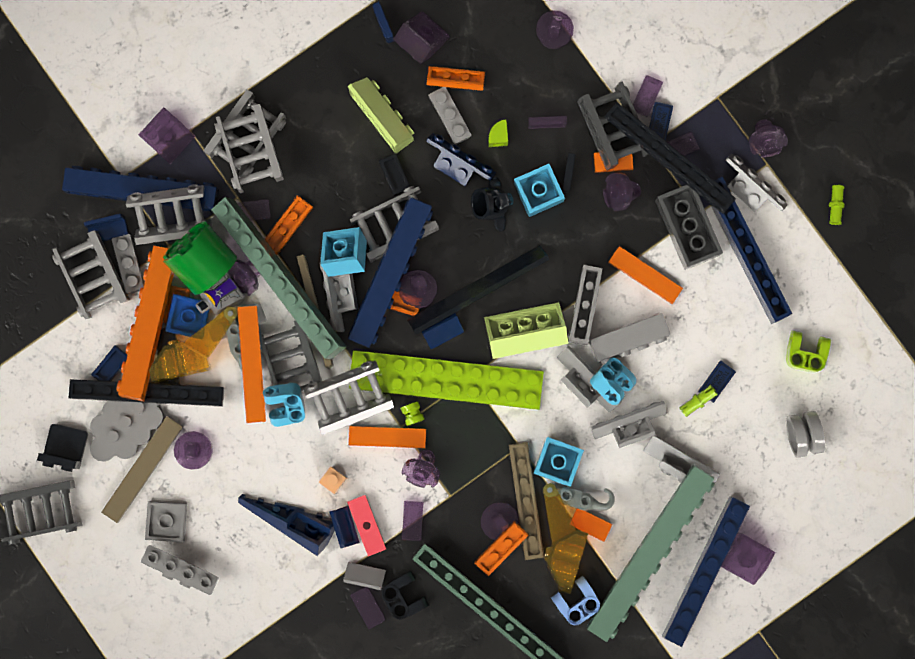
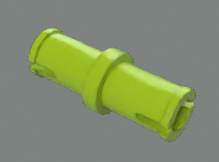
M842 185L832 186L831 202H829V207L831 208L829 224L831 225L842 224V208L845 207V203H843L844 186Z
M709 385L698 395L694 394L691 400L679 408L688 417L698 408H703L704 404L717 396L718 393L715 392L716 390L712 385Z

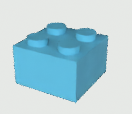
M550 164L514 179V185L529 217L556 206L565 200Z
M360 227L323 232L320 264L328 277L365 272L367 240Z
M546 437L533 474L571 487L584 450Z

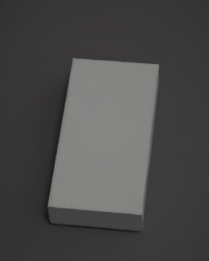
M348 562L343 582L382 590L386 570Z

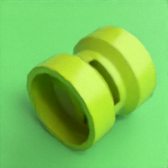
M419 402L401 407L402 414L406 417L405 422L407 426L425 420L423 414L419 411Z

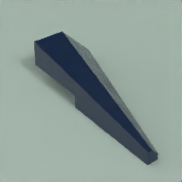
M241 494L238 498L240 505L317 557L326 548L335 532L332 519L323 517L322 513L317 512L315 515L305 512L302 508L278 502L270 504L264 502L262 498H258V500L246 498L245 494Z

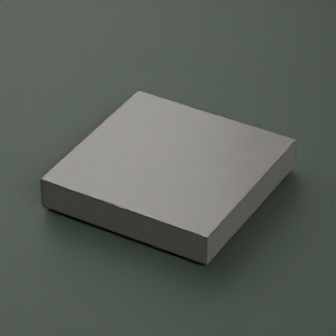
M148 501L145 540L184 542L187 503Z

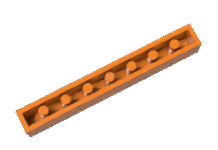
M153 246V250L148 254V262L150 263L143 275L145 284L144 288L141 287L139 292L140 305L136 306L134 316L136 321L130 329L132 338L131 342L127 343L126 354L128 355L126 362L123 361L121 367L123 376L122 380H119L117 384L118 395L123 398L145 401L174 278V273L163 262L165 260L163 256L168 248Z

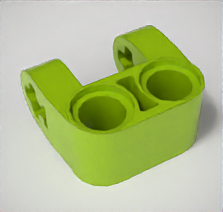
M792 330L787 346V365L793 369L813 373L823 370L828 358L831 339L820 336L816 353L801 351L802 332ZM794 354L800 357L799 364L793 363L792 356ZM813 358L819 361V367L817 369L813 368L811 365V360Z

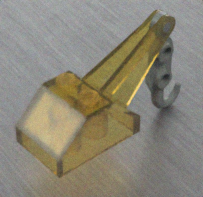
M227 307L185 342L179 340L169 341L168 345L162 348L149 369L151 381L159 383L212 370L209 357L225 334L227 335L230 352L242 371L238 322H236L237 310L234 307Z
M549 483L543 488L552 542L551 547L547 546L544 560L547 561V568L559 591L571 594L588 539V533L576 530L565 505L583 511L608 510L613 506L615 497L612 491L607 488L604 489V492L609 495L607 503H600L590 494L569 487L558 490L555 485Z

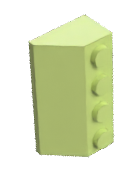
M366 77L348 86L352 98L396 154L414 141L412 136L414 134L413 130L408 124L405 126L401 122L402 116L397 110L393 111L389 106L391 105L390 100L386 95L381 96L378 92L380 88L374 80L370 81Z
M559 302L484 317L493 359L568 344L566 325Z

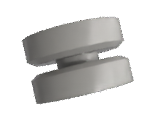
M816 411L806 412L802 418L797 414L787 416V434L794 456L796 458L805 457L809 450L812 454L824 453L825 438L821 421Z

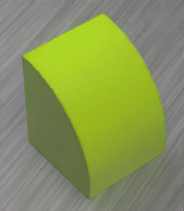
M506 120L497 122L490 130L489 147L508 146Z

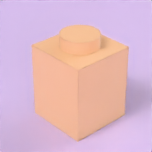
M330 467L319 483L333 494H336L347 478L333 467Z

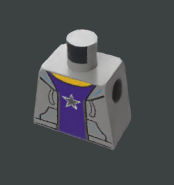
M226 273L216 284L200 294L203 300L198 302L196 307L202 314L211 309L215 315H218L228 307H235L241 304L245 296Z

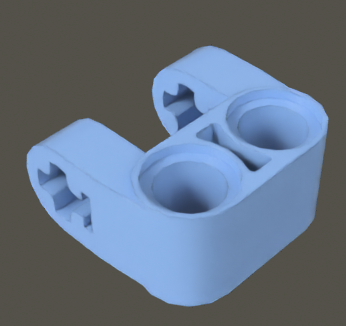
M583 576L575 580L585 597L571 607H568L559 592L551 597L561 614L572 625L581 624L597 613L600 608L598 598ZM590 599L596 602V606L592 610H588L585 606L586 602ZM574 610L580 613V617L576 621H572L569 618L570 613Z

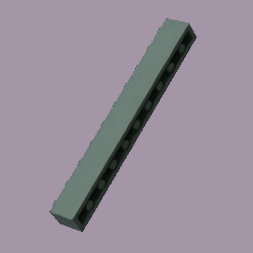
M227 197L222 199L211 209L322 356L325 359L336 357L347 346L237 202Z
M695 464L692 465L601 603L598 612L594 614L588 623L587 630L606 642L609 638L613 639L619 630L617 626L620 622L624 623L629 615L628 609L630 606L634 607L640 598L638 594L641 590H646L650 584V576L652 573L656 574L660 569L661 564L659 562L663 557L667 558L672 550L671 544L673 541L677 542L683 533L681 529L684 524L688 526L693 518L692 512L695 508L699 509L704 502L702 497L714 487L715 483L713 482L714 477Z
M426 543L413 557L417 564L530 658L564 659Z

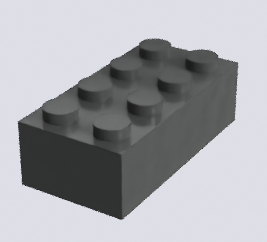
M688 185L656 198L655 202L684 270L716 258L723 253L699 195Z

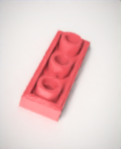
M366 495L347 502L367 555L371 556L386 550ZM365 522L370 523L371 526L369 529L364 528Z

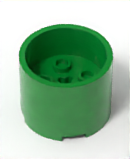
M205 221L190 228V233L185 234L180 240L177 239L163 256L165 259L163 262L194 295L201 294L216 284L232 268L237 260V255Z

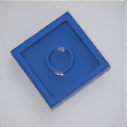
M173 294L165 332L203 340L209 310L202 314L196 307V304L201 300Z

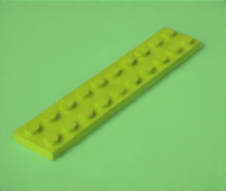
M353 350L351 370L360 367L367 361L373 362L376 360L379 371L375 372V376L382 393L540 410L544 371ZM367 376L357 379L360 390L373 391Z

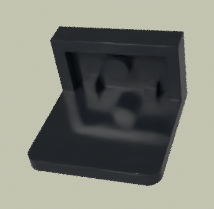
M52 424L49 429L44 453H38L37 461H41L42 466L51 468L54 465H59L61 470L72 472L73 469H80L88 432Z

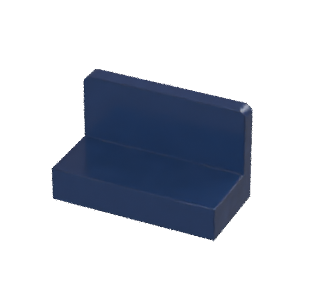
M122 214L84 222L88 232L98 231L103 242L129 234L126 217Z
M454 313L422 331V334L430 349H433L462 334L464 330Z

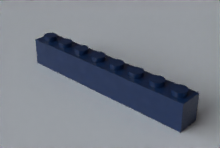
M72 166V168H65L62 191L67 194L127 201V197L133 193L144 194L186 188L190 185H195L196 182L184 180V183L177 182V179L174 178L158 180L157 176L152 175L142 178L139 177V174L128 173L127 176L120 175L121 172L112 170L109 173H103L101 169L90 168V171L83 170V167ZM204 182V197H199L202 211L213 212L211 209L217 205L219 189L214 187L215 184ZM192 199L180 200L182 208L194 210ZM173 201L161 203L162 206L174 207Z
M723 177L714 180L731 194ZM734 201L724 214L711 205L771 325L792 315L793 313L736 202Z
M409 196L349 331L348 339L370 348L371 343L375 344L379 335L376 333L378 327H382L386 320V316H384L386 309L390 310L394 302L392 298L394 291L398 292L402 281H400L402 273H407L410 265L407 262L410 256L413 257L416 253L418 246H415L418 238L421 239L424 235L425 228L423 226L426 221L429 222L433 214L431 205Z
M733 497L728 498L662 634L664 639L680 647L683 646L750 508L749 505Z

